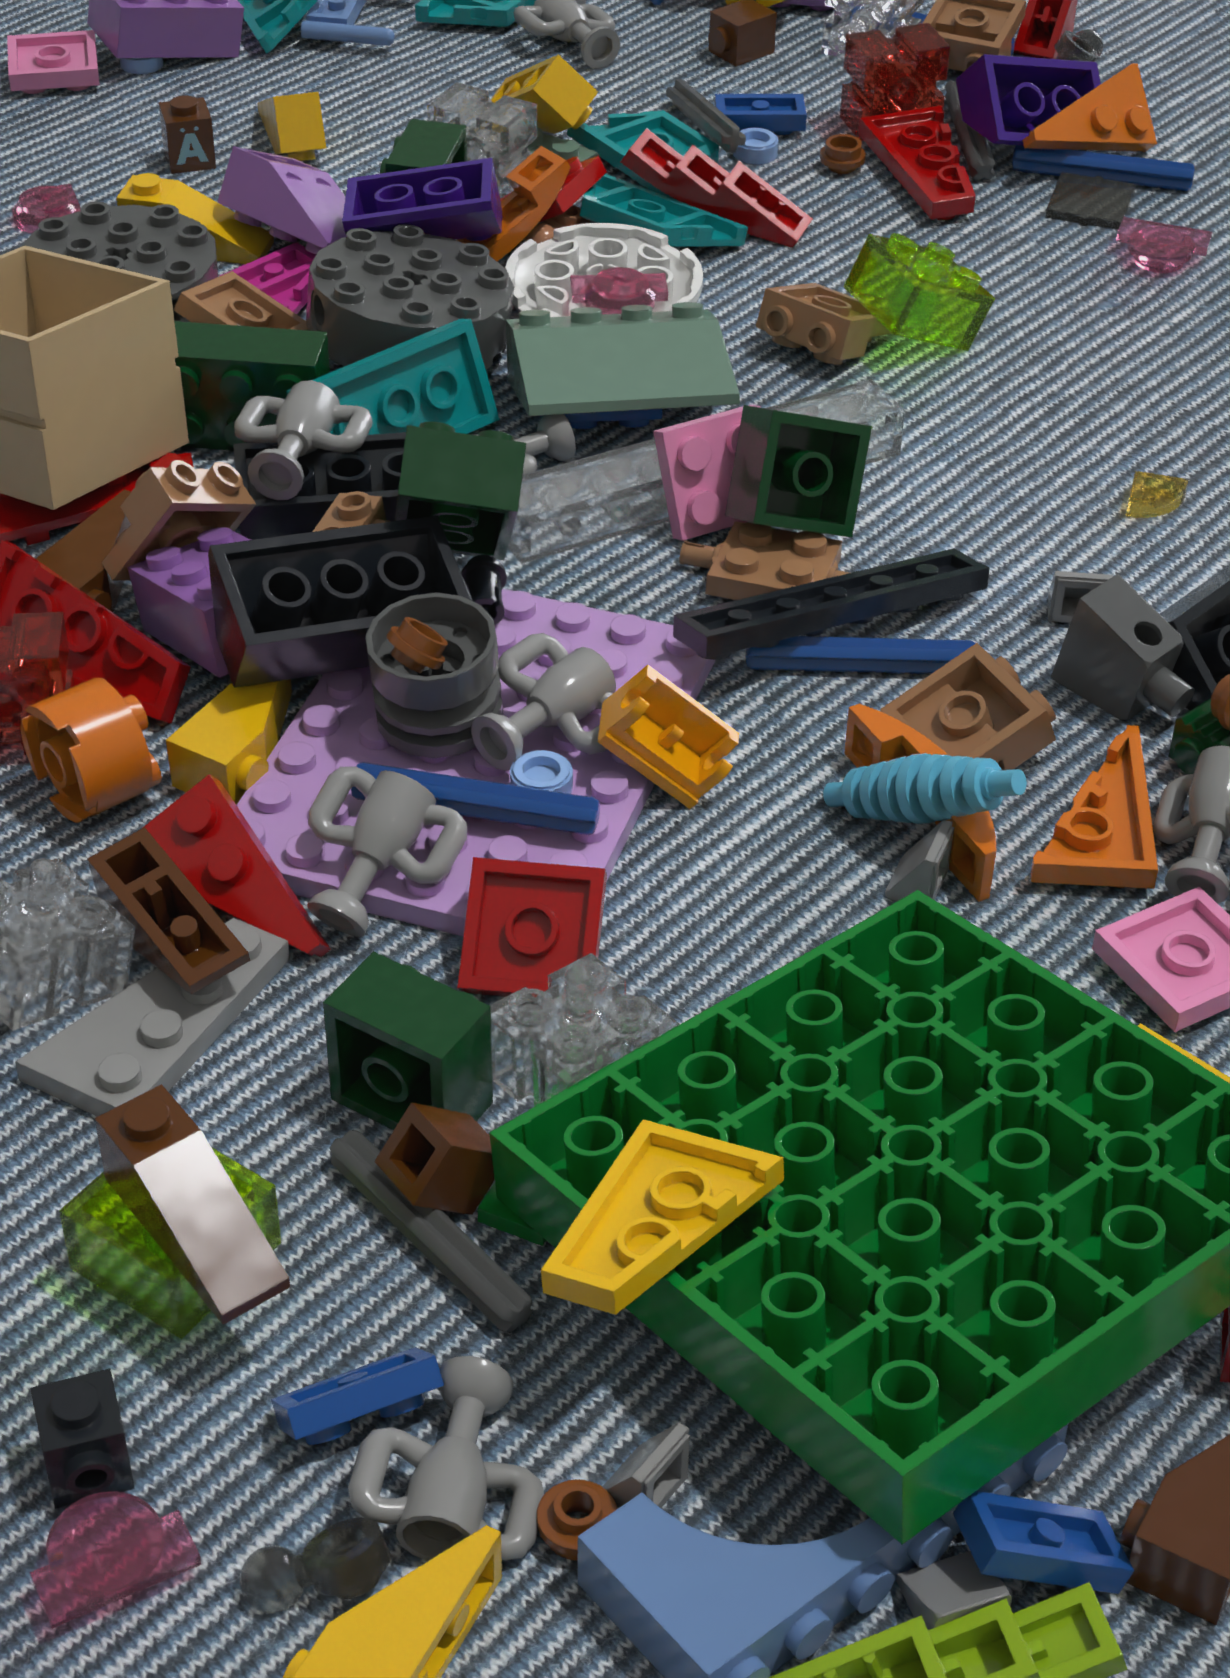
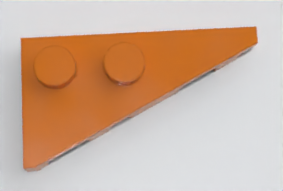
M1132 63L1030 131L1029 135L1023 139L1024 148L1146 152L1155 146L1157 140L1138 63Z
M1127 725L1126 730L1114 738L1107 749L1105 762L1098 772L1092 771L1073 798L1071 810L1063 813L1056 823L1054 835L1043 852L1038 850L1034 855L1030 873L1031 882L1111 886L1118 888H1155L1158 864L1139 726Z

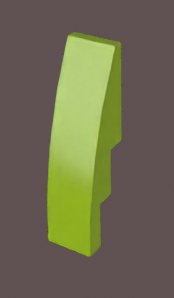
M1090 1582L1014 1613H1012L1007 1599H1003L930 1630L927 1629L923 1617L920 1615L769 1678H1107L1128 1669Z

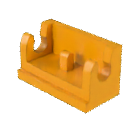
M647 665L602 702L597 742L687 808L691 809L698 803L700 797L720 783L731 771L733 765L724 758H721L727 756L738 745L739 732L651 666Z

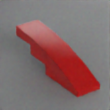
M647 128L620 162L672 198L748 226L747 234L791 248L795 246L813 220L812 217L739 161L729 173L696 146L692 145L685 155L682 156Z

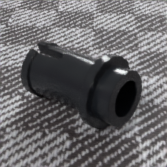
M490 555L474 556L462 568L461 574L472 601L481 605L493 618L494 625L500 623L505 613L502 602V589L506 584L507 574L503 565Z

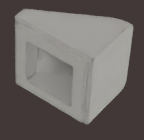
M1055 571L1047 599L1048 622L1071 623L1079 599L1112 578L1113 575Z
M942 820L903 855L885 890V897L899 901L919 890L935 900L949 870L954 834L953 822Z
M679 1422L646 1440L633 1451L602 1486L614 1498L617 1509L640 1493H644L652 1502L662 1508L688 1477L690 1443L688 1427Z
M971 1551L934 1562L925 1568L918 1567L899 1573L896 1578V1582L914 1618L922 1615L928 1630L1003 1599H1007L1009 1606L1012 1601L1006 1585L999 1578L981 1574Z

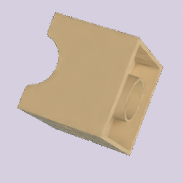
M22 246L0 255L1 494L55 510L189 443L180 367L176 366L175 358L179 357L169 280L29 246Z

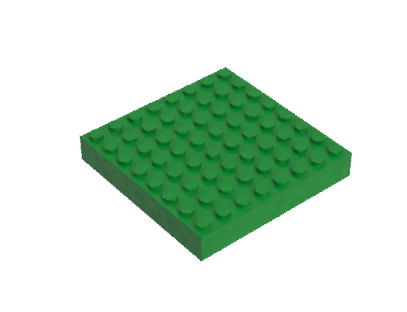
M919 890L907 895L489 1132L497 1199L555 1248L643 1119L783 1157V1182L625 1308L902 1545L1230 1306V1083Z

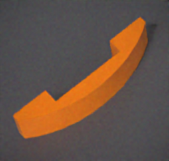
M540 146L506 175L514 191L501 201L502 233L493 234L490 238L482 241H469L466 238L457 239V241L464 244L477 243L489 249V256L498 262L533 230L548 211L571 168L567 160Z
M862 704L849 707L844 754L857 768L900 757H908L913 754L948 755L926 736L892 716ZM989 811L976 812L962 817L953 815L951 819L946 820L953 822L952 827H954L949 870L980 902L988 899L991 891L997 851L993 821ZM935 821L934 823L938 825L941 821Z

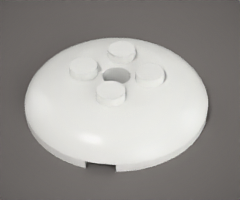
M586 223L553 229L552 239L539 244L529 239L520 245L510 255L505 266L514 285V307L519 312L546 310L550 312V317L570 316L571 309L581 307L601 309V315L621 314V308L627 305H648L652 307V312L672 311V305L675 303H697L703 288L702 266L690 249L685 248L679 251L668 245L667 235L647 228L626 224Z

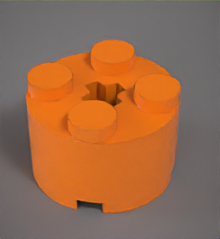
M93 678L32 704L25 709L31 715L21 719L20 727L28 760L38 781L48 776L50 777L59 793L49 797L55 808L68 820L79 823L147 792L149 788L161 783L160 768L153 755L149 752L142 731L148 728V719L142 704L134 695L123 698L105 679Z

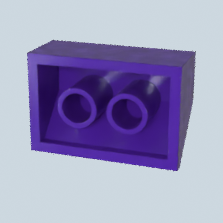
M984 54L956 78V85L963 122L993 144L1024 146L1023 139L1029 135L1030 131L1101 85L1097 62Z
M493 158L348 178L342 219L344 232L347 233V231L356 228L367 229L372 232L393 231L398 225L409 224L421 228L425 234L454 240L466 238L469 241H482L490 238L493 234L502 233V207Z

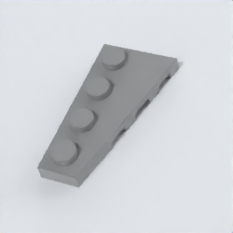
M232 918L225 925L249 952V962L192 995L159 968H156L15 1061L19 1081L97 1117L161 1084L169 1091L290 960L288 940Z

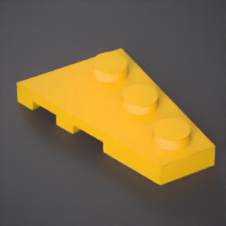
M643 1119L542 1267L543 1293L610 1314H618L783 1182L784 1158Z

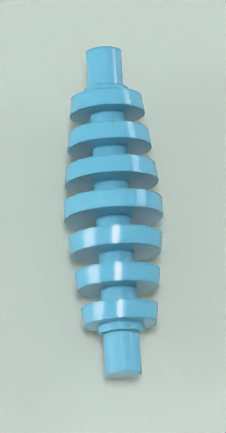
M924 753L854 768L846 774L843 782H830L826 784L823 797L829 807L845 806L849 814L856 818L926 824L948 820L953 815L962 817L976 812L994 810L1001 804L1004 796L1022 795L1026 790L1027 781L1022 770H1002L999 764L991 758L952 757L950 755Z

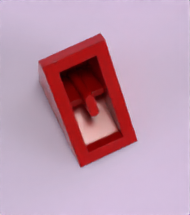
M1029 0L1025 10V17L1018 31L1013 53L1034 58L1056 59L1072 39L1077 0Z

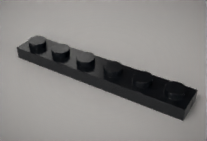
M953 548L674 615L673 637L694 650L698 656L704 659L721 660L728 658L731 652L751 647H773L778 645L780 640L799 635H821L827 631V628L847 623L865 624L871 622L875 616L891 612H913L919 608V605L939 600H960L964 594L988 588L989 567Z

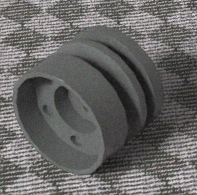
M429 593L410 596L386 607L372 620L365 637L378 730L387 742L409 755L428 758L456 756L476 748L471 734V726L474 719L486 713L503 715L501 682L498 672L497 635L493 618L481 605L462 596ZM405 617H411L438 632L448 642L447 647L442 653L445 661L441 668L435 670L426 667L422 673H419L398 662L391 655L394 646L386 637L391 627H399Z

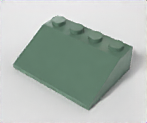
M675 303L672 305V311L652 312V307L648 305H627L621 308V314L601 315V309L581 307L571 309L570 316L550 317V312L546 310H526L519 312V319H506L508 382L529 416L740 404L739 389L719 321L708 309H703V304Z

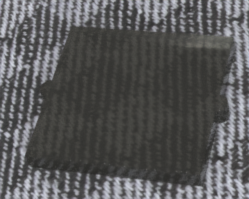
M1061 172L1047 206L1045 218L1074 222L1080 226L1092 225L1121 230L1135 193L1136 184L1103 179L1102 176L1090 177Z

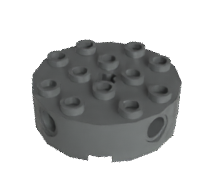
M89 202L81 206L80 212L42 220L38 224L39 229L35 230L22 245L169 280L174 321L189 322V320L174 311L181 292L219 277L215 238L207 231L206 226L180 214L177 207L169 204L148 207L141 205L109 206L104 202Z
M409 224L398 225L393 231L372 232L367 229L356 228L347 231L346 237L319 250L310 265L306 325L308 331L327 332L329 358L338 364L347 366L455 320L471 319L485 369L487 370L493 365V357L500 352L504 353L507 346L506 319H511L514 285L507 269L490 257L489 249L481 244H464L451 238L425 234L421 228Z

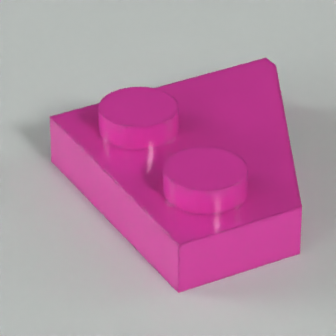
M296 242L231 271L295 314H298L307 303L309 267L316 254L305 250L306 247Z

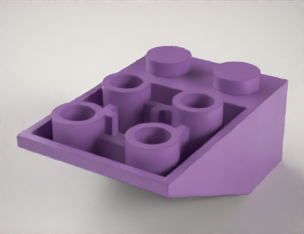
M233 146L217 203L235 210L234 219L256 227H261L263 222L271 227L270 235L294 243L299 238L307 242L305 250L316 255L322 248L346 237L342 224L345 195L329 173L294 158Z

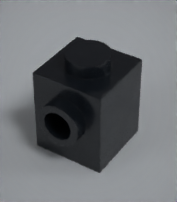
M110 1368L30 1388L55 1509L135 1489L124 1428Z

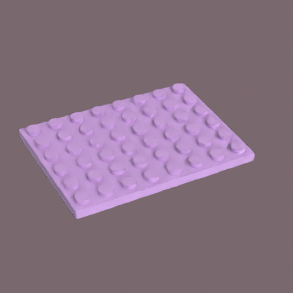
M502 589V602L505 613L500 623L495 625L499 659L502 653L527 636L544 633L559 641L568 654L581 647L593 649L600 654L609 664L616 681L615 691L645 666L649 665L695 700L715 660L704 659L698 656L694 650L674 638L673 625L642 619L636 615H623L590 608L580 603H567L539 597L524 591ZM543 655L519 672L538 680L553 663L547 655ZM370 667L322 675L267 758L269 771L245 791L236 806L294 894L311 899L315 894L324 890H338L355 859L351 847L327 843L317 838L308 825L309 810L327 777L339 767H355L357 764L365 762L509 785L510 770L496 769L481 756L477 748L456 756L428 758L409 755L391 746L378 730ZM500 679L503 715L509 718L526 706L527 698L507 686ZM596 709L583 719L578 720L584 731L590 732L600 724L601 709ZM540 726L523 738L522 755L531 751L547 750L562 755L571 763L573 768V790L571 794L595 797L599 800V821L593 834L583 835L462 816L467 823V839L447 876L438 883L420 884L410 880L391 865L385 870L377 871L361 903L366 908L367 913L464 936L473 857L605 868L608 880L654 787V783L608 749L596 754L585 753L575 748L558 726ZM351 789L332 824L355 826L359 810L364 801L355 799L352 796ZM423 826L415 843L408 850L419 863H424L427 860L444 826Z

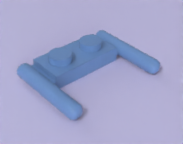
M318 0L306 14V21L303 20L301 24V36L308 39L390 46L394 42L395 35L390 28L354 25L367 0Z

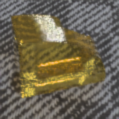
M1135 471L1126 517L1150 518L1174 511L1185 500L1189 480Z

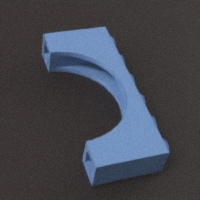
M1068 1424L977 1491L1010 1496L1011 1493L1031 1478L1036 1482L1046 1479L1059 1467L1066 1456L1068 1447L1065 1444ZM640 1493L578 1536V1585L664 1678H769L771 1673L794 1656L802 1660L815 1653L828 1639L833 1627L855 1610H858L860 1613H866L875 1608L891 1590L897 1574L908 1571L915 1565L925 1568L936 1562L948 1549L953 1537L961 1532L953 1515L957 1505L903 1545L870 1517L841 1533L819 1540L797 1544L765 1545L732 1541L695 1529L674 1518L658 1507L644 1493Z

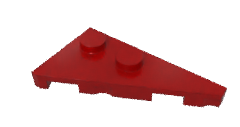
M208 774L144 826L210 905L254 927L288 940L289 945L311 956L315 954L322 957L331 950L221 781Z

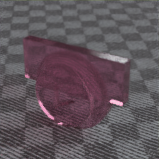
M71 183L57 186H38L24 191L19 196V202L14 205L12 215L17 228L27 233H33L39 229L38 224L42 220L80 212L81 207Z
M1123 217L1117 232L1116 241L1128 243L1127 248L1129 252L1134 256L1135 263L1142 269L1155 273H1171L1181 269L1184 263L1192 259L1194 255L1206 257L1213 232Z
M615 267L605 269L597 275H570L572 303H585L586 307L601 309V315L621 314V308L627 305H648L653 310L656 301H668L665 273L642 274L635 269Z
M113 1491L86 1496L71 1504L58 1516L47 1538L46 1552L49 1564L31 1571L30 1576L51 1629L202 1564L200 1554L179 1510L159 1518L155 1510L141 1498L128 1493Z

